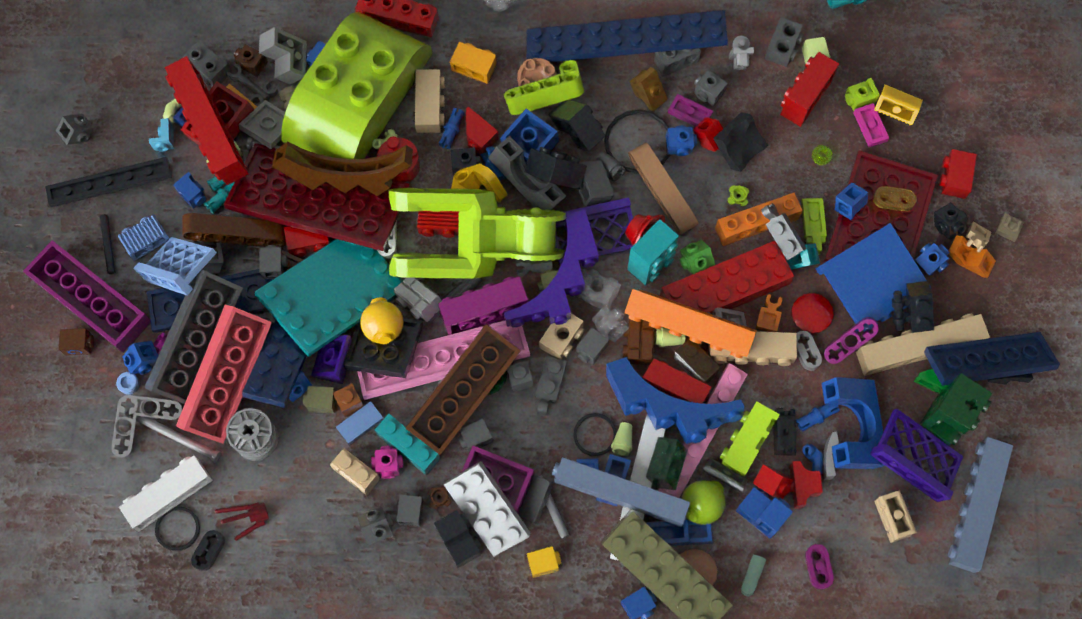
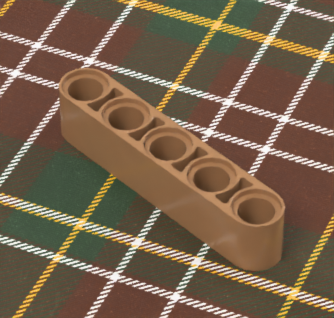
M645 142L628 152L631 162L676 232L682 235L697 226L698 221L649 144Z

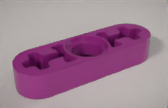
M865 317L827 345L824 352L825 359L831 364L841 362L877 334V321L871 317ZM865 323L868 325L873 324L872 332L867 330L862 334L865 337L864 339H861L860 334L855 331L856 329L859 332L864 330ZM848 335H854L858 342L854 346H849L845 343V338ZM841 342L844 349L838 352L837 358L835 356L830 357V349L836 351L840 348L838 343Z

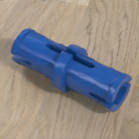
M453 108L448 123L444 125V133L438 143L442 148H445L447 145L446 149H451L455 135L459 133V126L465 115L463 110L459 109L456 112L457 108Z
M824 404L819 408H812L810 413L796 419L795 422L800 431L804 432L817 423H823L824 419L839 412L840 409L836 408L838 405Z

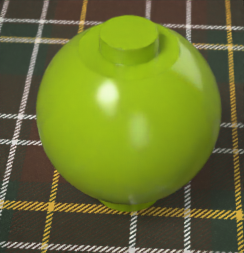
M699 480L691 483L684 490L681 498L690 502L686 518L701 525L717 521L722 516L726 504L724 487L715 480Z

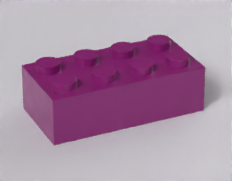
M508 277L501 283H490L477 291H465L462 293V296L444 298L438 304L447 334L451 335L482 327L486 323L489 325L504 321V312L521 307L528 302V298L520 277Z

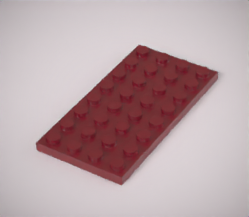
M254 143L244 163L249 174L235 181L224 202L225 209L384 251L400 211L391 209L389 190L376 196L360 185H357V187L344 193L327 182L311 190L272 167L276 148L270 149L265 145ZM392 180L390 189L410 188V184Z

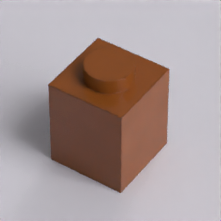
M353 384L333 393L345 418L363 407Z

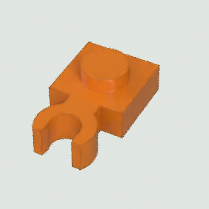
M768 294L765 299L767 308L761 307L756 329L777 332L782 312L776 311V309L780 307L782 298L779 297L777 303L773 304L770 302L771 295Z

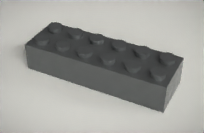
M201 270L192 280L190 286L193 290L188 296L185 295L144 387L183 404L187 400L224 306L235 307L243 287L205 270Z

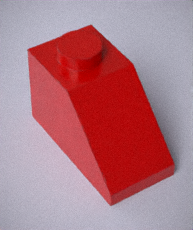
M468 106L466 108L467 145L469 148H475V153H486V148L493 146L499 140L498 131Z

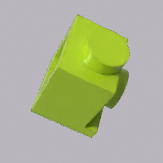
M869 78L865 82L848 87L845 100L854 111L857 108L875 104L880 94L872 78Z

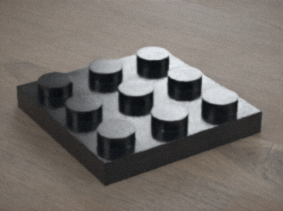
M403 318V328L400 335L388 344H379L369 340L362 332L359 322L343 364L346 370L406 378L423 328L422 320Z

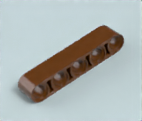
M187 213L182 216V237L186 240L260 247L268 245L283 247L286 244L285 225L276 222L200 213Z

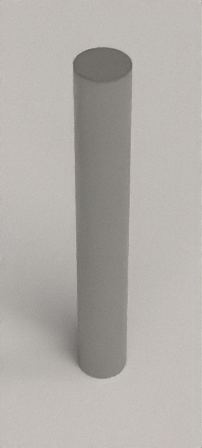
M550 494L546 506L561 539L569 536V533Z

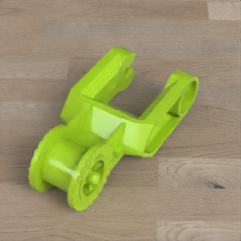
M394 188L389 190L391 209L395 211H459L458 255L395 253L389 265V275L474 279L493 276L497 261H504L505 258L522 259L524 261H549L563 259L565 256L564 250L556 248V221L566 219V213L548 209L542 210L538 207L529 210L517 209L506 211L505 207H498L494 191L480 189Z

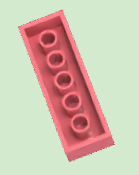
M224 306L177 422V427L224 444L228 422L238 409L242 399V391L257 361L271 326V321L233 306Z

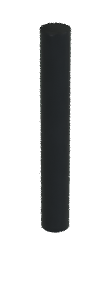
M107 214L100 215L107 274H115L109 219Z

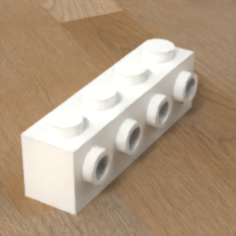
M193 455L192 457L184 458L175 469L165 471L159 480L146 484L136 496L131 495L123 501L124 504L119 509L134 530L141 531L213 481L197 457Z

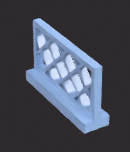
M171 237L147 264L138 262L134 269L146 282L188 296L193 290L189 283L217 252L210 247Z

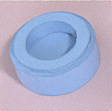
M124 372L117 378L116 385L122 393L133 394L138 390L140 381L135 374L130 375L129 372Z

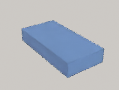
M370 401L336 426V428L350 445L384 418Z

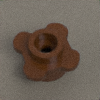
M444 485L428 490L432 509H437L439 506H450L451 499Z

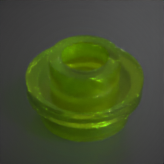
M819 145L813 149L812 159L818 165H826L832 159V151L827 146ZM822 152L826 156L822 157L819 155V153Z

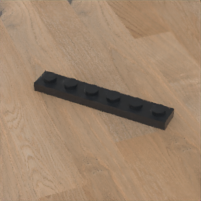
M167 157L48 185L45 188L48 205L55 207L170 179L172 175Z

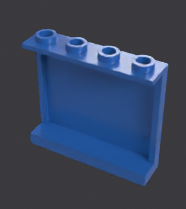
M891 223L815 268L819 275L824 274L855 324L865 317H871L876 321L884 322L892 317L891 312L894 311L892 307L894 291H901L902 296H906L907 283L927 281ZM865 323L863 332L871 330L873 324L868 325Z

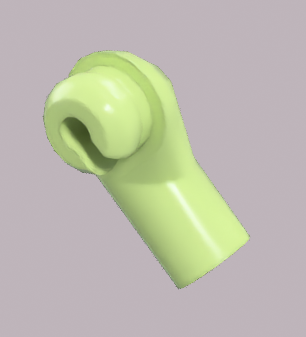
M176 99L172 100L166 105L163 117L169 118L173 124L174 113L182 105H179Z
M390 129L388 132H385V139H374L372 145L375 149H379L388 138L398 137V135L395 134L394 130Z

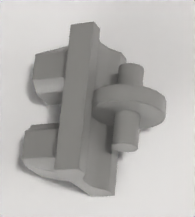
M741 35L733 40V49L729 53V60H733V70H746V67L749 66V58L754 54V47H750L749 39Z

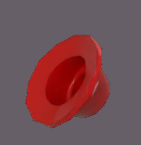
M637 214L627 226L625 235L634 246L659 219L665 223V216Z

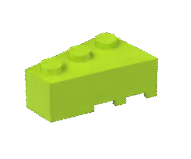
M756 401L751 412L746 410L740 420L743 423L741 429H735L730 440L733 443L730 449L725 447L720 456V459L723 460L721 464L744 477L780 414Z

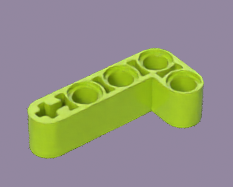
M574 60L565 61L560 65L561 74L506 91L504 98L510 114L519 115L525 109L533 111L581 96L584 93V86L577 62Z

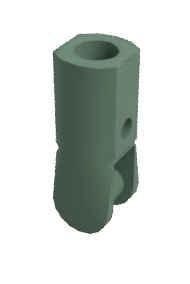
M753 554L741 587L743 595H753L766 562L765 558Z

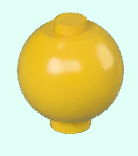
M385 298L373 299L361 315L360 325L362 332L372 342L379 344L390 343L402 331L403 316L401 311L394 304L387 302Z

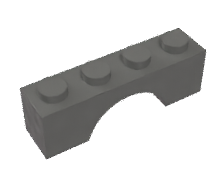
M510 136L496 146L488 157L534 208L554 210L566 197L555 184L542 181L524 172L526 168L524 150Z

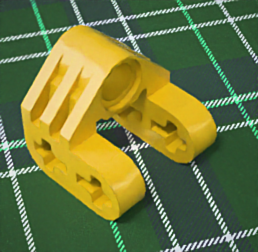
M482 164L463 168L457 171L453 177L451 189H479L481 185H484L487 191H494L496 201L499 203L507 196V192L492 170Z

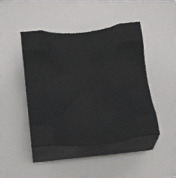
M743 112L736 116L713 138L729 167L739 172L746 167L747 163L756 154L769 146L757 130L752 115Z

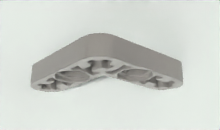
M131 394L122 396L119 399L111 446L113 454L117 457H125L131 452L137 416L175 420L181 415V404L172 399ZM127 398H130L131 403L135 404L134 407L129 409V414H134L133 418L120 416V412L125 413L126 407L122 405V402H126ZM148 401H153L156 403L157 409L153 413H147L144 410V404ZM160 402H165L163 407H170L171 404H175V408L179 409V412H175L174 416H171L169 411L163 410V415H159ZM122 420L130 421L131 429L127 432L121 431L119 429V422ZM117 434L122 436L130 435V439L125 438L124 444L128 446V449H125L123 453H119V449L115 447L121 442V437L117 438Z

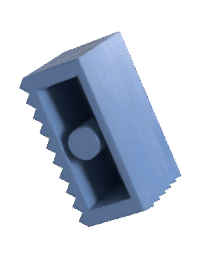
M155 215L142 218L140 223L133 227L125 228L121 232L122 234L118 235L129 256L134 261L170 239Z

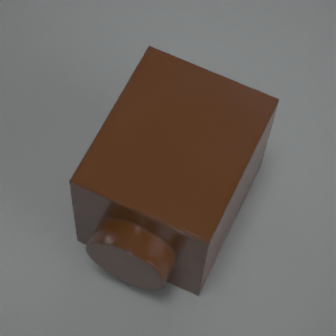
M86 328L60 329L59 351L65 356L91 355V348L94 347V336Z

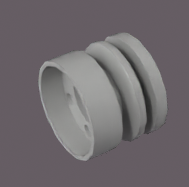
M254 408L243 409L235 413L229 420L226 428V437L230 445L242 457L252 461L262 460L270 456L276 449L279 441L278 431L274 423L261 410ZM249 429L253 431V435L251 436L247 432Z

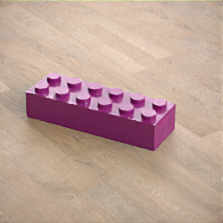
M53 240L23 270L31 280L122 353L151 323L145 313Z

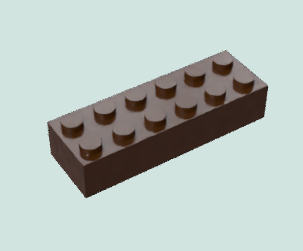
M486 323L405 429L441 455L521 350Z

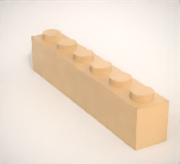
M971 313L962 316L961 320H945L941 322V325L935 326L932 331L912 333V330L901 333V336L893 337V335H889L876 343L867 341L857 350L856 354L863 374L867 376L925 360L927 357L924 351L928 346L989 339L990 336L982 315L973 316Z

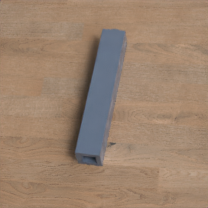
M563 457L560 463L556 462L552 475L555 476V483L680 527L684 523L690 502Z

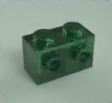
M658 437L646 478L656 488L676 490L688 450L678 439Z

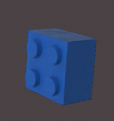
M528 109L522 112L500 138L501 142H503L510 136L524 150V161L526 164L531 148L540 150V147L552 150L559 142L558 131Z

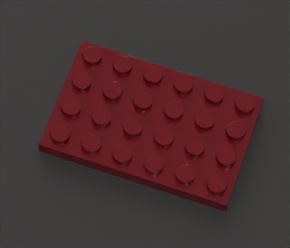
M859 150L848 185L854 183L864 188L868 192V202L854 215L852 220L840 213L838 214L824 262L829 261L891 223L914 259L938 175Z

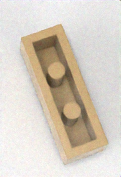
M440 69L416 70L415 128L417 133H441V126L445 124L444 113H441V107H445V96L441 95V89H445V77H441Z

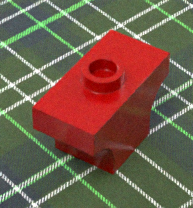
M793 461L789 465L790 478L793 480L790 489L793 496L794 509H800L806 506L809 497H818L823 493L820 471L805 469L801 461Z

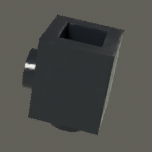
M475 148L450 150L453 176L463 168L480 164V155H476Z

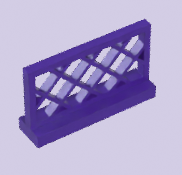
M629 197L564 212L568 214L585 209L588 220H595L593 224L590 223L591 230L593 228L603 234L599 242L595 243L596 247L601 250L598 251L599 256L630 250L633 247L632 244L626 245L619 241L633 219ZM627 213L629 221L625 227L615 221L619 214ZM604 218L611 222L605 232L595 226L598 219ZM565 220L556 221V228H566ZM612 224L623 230L618 239L607 233ZM556 234V248L563 249L565 245L567 246V238L564 241ZM605 236L615 242L612 249L606 250L600 246ZM561 258L558 260L559 265L562 264L564 259Z
M898 409L893 410L878 446L873 447L870 453L875 459L936 502L951 499L953 491L950 489L963 459L961 454ZM897 418L903 422L905 430L898 431L896 425ZM912 430L919 433L921 442L915 443ZM906 432L909 445H902L900 433ZM892 435L897 446L895 449L887 444L889 437ZM929 442L935 444L938 454H931ZM922 444L926 457L919 458L917 445ZM910 447L914 460L910 461L906 458L905 448ZM945 454H949L954 458L951 467H948ZM939 456L942 469L936 470L933 457ZM927 459L930 472L927 473L923 470L921 460ZM938 472H944L946 479L944 484L939 481Z

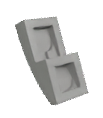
M832 432L825 444L823 452V480H832L836 476L832 446L839 444L837 432Z

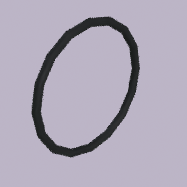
M640 109L626 111L615 117L607 127L604 138L606 153L614 158L610 152L608 142L610 131L618 120L627 115L644 114L652 116L662 123L666 131L669 126L664 119L653 112ZM665 155V157L661 160L662 165L666 162L670 155ZM623 165L625 171L639 174L637 169L625 167Z

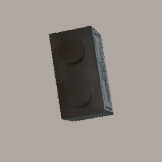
M689 339L675 351L673 356L675 361L691 377L702 380L704 383L710 382L721 368L697 343Z

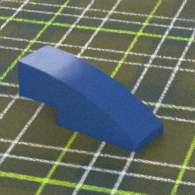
M684 520L681 527L666 521L646 523L670 546L714 544L712 523L701 525Z

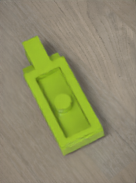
M804 198L801 200L804 237L806 244L816 243L818 255H820L822 251L821 243L826 242L825 238L827 236L823 198Z

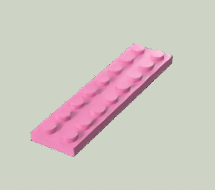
M506 321L489 324V326L521 350L514 360L530 356L522 326L515 328L512 326L507 327ZM483 326L417 343L406 378L357 371L364 400L442 380Z

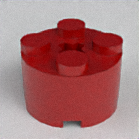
M394 136L388 138L380 146L377 157L395 152L406 145L412 148L411 166L392 179L410 182L416 178L420 170L417 148L411 141Z

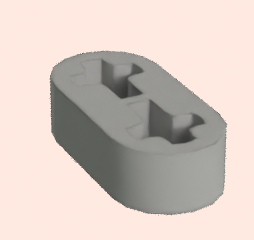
M799 331L796 334L797 356L806 370H816L822 362L821 354L812 335L807 331ZM800 337L808 340L805 344L807 349H805L803 343H798ZM809 355L811 358H816L814 365L811 362H807Z

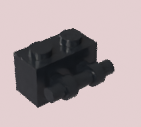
M928 281L907 283L906 296H902L901 291L893 292V323L897 331L904 330L905 322H909L912 333L934 330L933 294ZM904 306H907V312H903Z

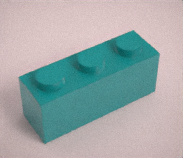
M388 414L376 427L375 432L377 436L388 445L393 446L394 449H397L399 454L403 455L405 459L427 476L440 460L439 454L405 429L406 427L393 416Z

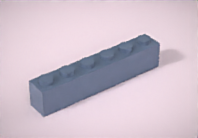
M990 437L977 444L975 454L978 455L977 460L973 462L970 469L972 479L971 482L967 483L964 492L967 498L959 510V515L961 516L960 524H957L954 529L955 543L950 546L948 552L950 565L973 573L981 571L1013 445Z

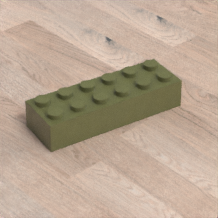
M631 509L600 542L680 619H721L733 606Z

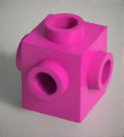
M393 446L380 447V450H375V457H371L372 470H375L379 477L383 479L394 478V476L400 475V468H403V455H399L398 450L394 449ZM383 459H390L387 464L382 462Z

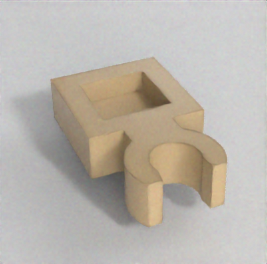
M972 222L966 235L969 239L967 246L970 247L972 244L977 247V252H981L989 242L991 231Z

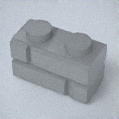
M406 277L403 283H400L394 289V293L397 296L396 302L402 308L408 307L410 309L409 312L417 320L422 318L425 322H428L440 310L438 304L442 302L440 297L417 278Z

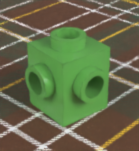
M703 240L690 243L680 250L682 257L680 258V263L684 270L687 269L692 274L715 265L711 248Z

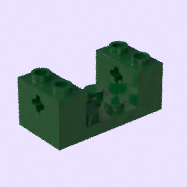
M961 373L937 395L919 425L948 446L951 444L955 445L961 437L959 432L965 434L969 430L974 431L980 422L978 416L981 411L985 413L992 403L989 400L992 392Z

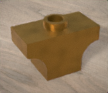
M652 67L648 70H642L629 81L635 96L640 98L647 105L648 109L653 112L668 100L657 71Z

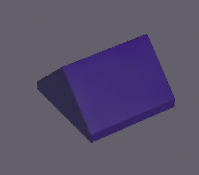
M340 335L319 349L311 377L343 384L347 372L343 364L352 342L351 336Z

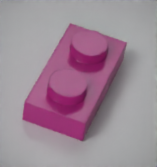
M874 103L854 110V116L868 147L888 142L889 136L878 112L875 111Z

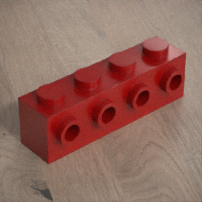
M358 0L355 7V12H360L389 27L431 38L439 19L438 8L431 4L416 3L414 0Z

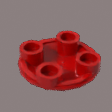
M808 293L798 297L791 310V316L795 324L811 335L827 329L832 323L834 316L830 302L822 295Z

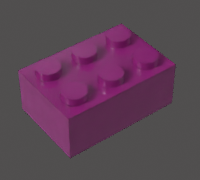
M472 446L462 472L481 461L518 514L533 478L534 470Z

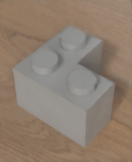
M276 27L260 35L259 54L275 60V79L291 85L302 79L306 74L307 41Z

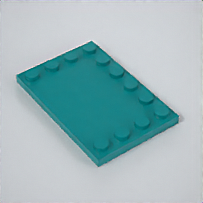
M336 239L256 290L255 296L309 357L358 324L363 311L370 305L373 299L382 297L387 302H390L396 298L394 289L400 283H403V279L389 275V264L376 249Z

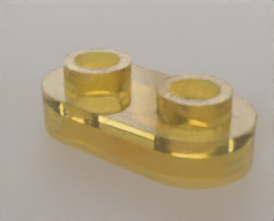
M888 186L879 187L873 196V201L879 208L898 211L911 210L917 200L915 193L909 189ZM880 197H885L887 201H882ZM901 200H906L907 204H903Z

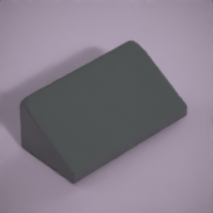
M712 458L708 460L703 469L704 472L739 492L743 491L748 481L747 478Z
M533 475L519 511V517L538 524L554 483Z

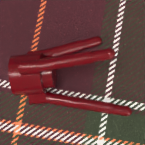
M264 502L216 509L215 513L248 510V512L221 520L222 524L246 517L250 518L251 523L256 521L254 525L234 537V540L237 541L258 527L265 525V520L269 519V515Z

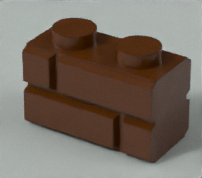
M629 319L628 324H624L623 337H627V345L623 344V357H627L630 364L650 365L653 361L654 328L649 326V322L641 319V322Z

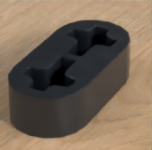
M210 530L203 536L191 558V563L197 570L207 571L212 567L225 543V538L220 532ZM218 535L216 538L219 541L218 544H213L209 549L211 545L209 538H214ZM206 552H208L207 555L205 556V559L207 560V563H206V564H201V565L199 566L200 562L197 561L198 558H199V557H202V558H203L204 555L206 554Z

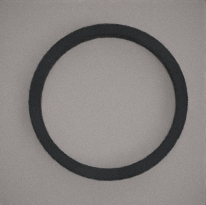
M599 413L587 414L583 416L575 425V444L579 448V450H581L583 453L587 455H604L612 449L611 445L602 452H589L579 444L577 440V429L585 419L590 417H599L606 420L611 425L614 433V440L617 433L616 427L614 423L605 415Z
M185 507L172 508L158 518L155 525L157 541L164 548L171 551H181L190 547L196 541L200 531L197 516ZM175 510H183L190 513L196 523V531L189 543L181 547L167 546L159 535V525L162 519L168 513Z

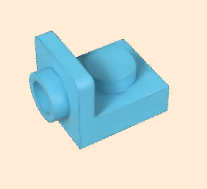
M169 118L160 119V127H158L159 138L149 139V144L156 151L165 152L168 149H174V126Z

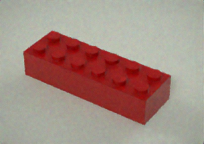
M187 56L164 67L168 74L165 78L170 87H173L175 90L173 95L178 104H181L184 109L182 110L183 116L192 125L190 130L195 139H198L200 145H198L203 156L207 157L209 161L207 166L211 173L215 174L219 181L223 180L226 185L248 175L249 172L198 69Z
M772 241L661 287L660 296L713 315L715 308L731 310L791 284L794 275L776 241Z

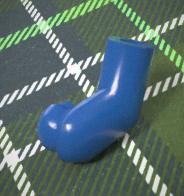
M812 444L804 445L802 452L812 462V471H820L822 475L823 454Z

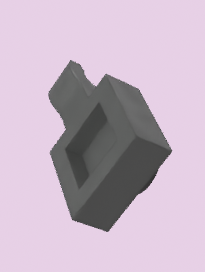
M516 260V266H524L523 269L517 270V275L520 277L527 275L530 270L543 273L553 269L552 260Z

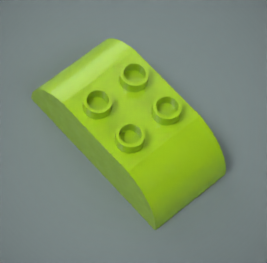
M360 12L351 13L340 23L297 85L284 115L281 129L282 142L286 143L288 141L302 149L333 158L364 159L373 146V140L379 137L415 82L416 70H423L432 56L431 46Z

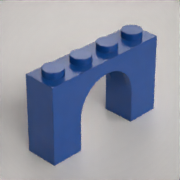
M835 377L823 382L822 389L825 404L844 405L850 408L858 418L861 431L858 442L847 441L832 446L835 468L876 469L885 466L870 455L873 447L878 446L883 435L875 380Z

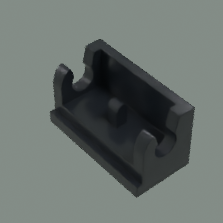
M776 408L775 412L780 415L773 425L774 455L796 456L795 409L783 411V408Z

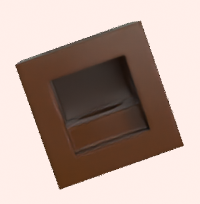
M246 44L242 48H237L234 54L236 64L242 70L256 77L259 76L268 63L266 56L259 54L258 50Z

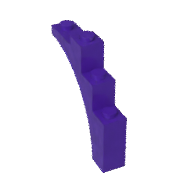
M585 209L566 214L567 248L564 260L556 276L547 288L534 299L521 307L504 312L507 327H520L528 321L540 322L545 317H549L550 324L555 323L556 325L564 324L571 319V311L566 295L576 296L585 290V282L580 267H592L599 261V254Z

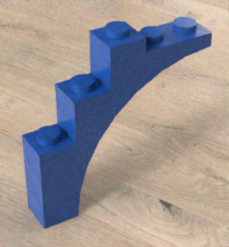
M627 357L606 364V376L625 416L638 414L646 410L655 430L666 429L676 424L686 445L699 443L707 436V429H716L722 424L734 423L743 417L745 406L741 399L716 404H702L680 400L657 390L647 383L634 370Z

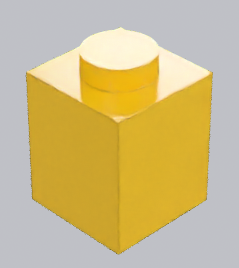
M553 546L527 553L533 578L559 570L558 565L562 564L559 552H554Z

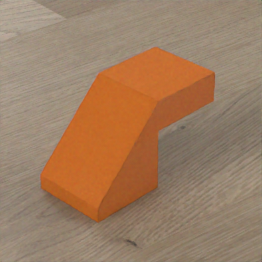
M956 236L949 249V255L958 265L984 278H988L996 262L987 249L977 252V248L967 246L968 241L964 236Z

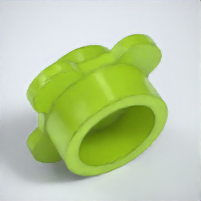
M733 185L729 188V204H740L741 206L748 204L747 195L749 194V189L747 187Z

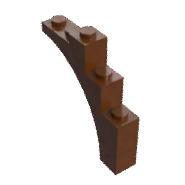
M287 141L275 150L272 167L311 190L327 182L344 193L360 185L378 196L390 189L393 178L411 166L413 149L406 145L395 152L379 157L343 159L316 154Z

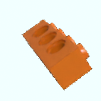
M795 193L718 219L715 230L722 246L768 231L766 224L770 220L762 214L761 209L772 203L777 208L779 215L786 213L790 222L799 220L803 210Z

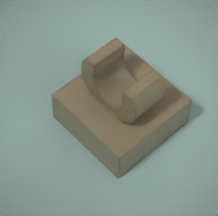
M1005 213L995 233L1015 242L1024 221Z

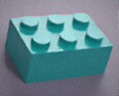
M659 219L631 248L627 270L645 286L650 281L652 283L655 282L661 274L660 271L664 267L667 269L674 262L675 259L673 257L676 254L675 249L678 247L679 235Z

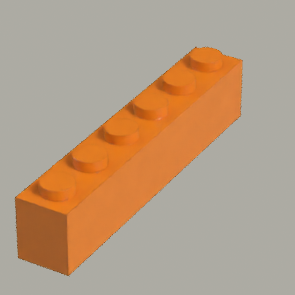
M639 288L632 289L624 312L629 315L631 320L641 322V319L645 320L653 328L661 329V327L670 329V334L679 337L682 334L687 335L692 342L701 344L702 341L709 343L710 348L718 351L726 349L731 351L730 355L741 359L743 356L748 357L757 330Z

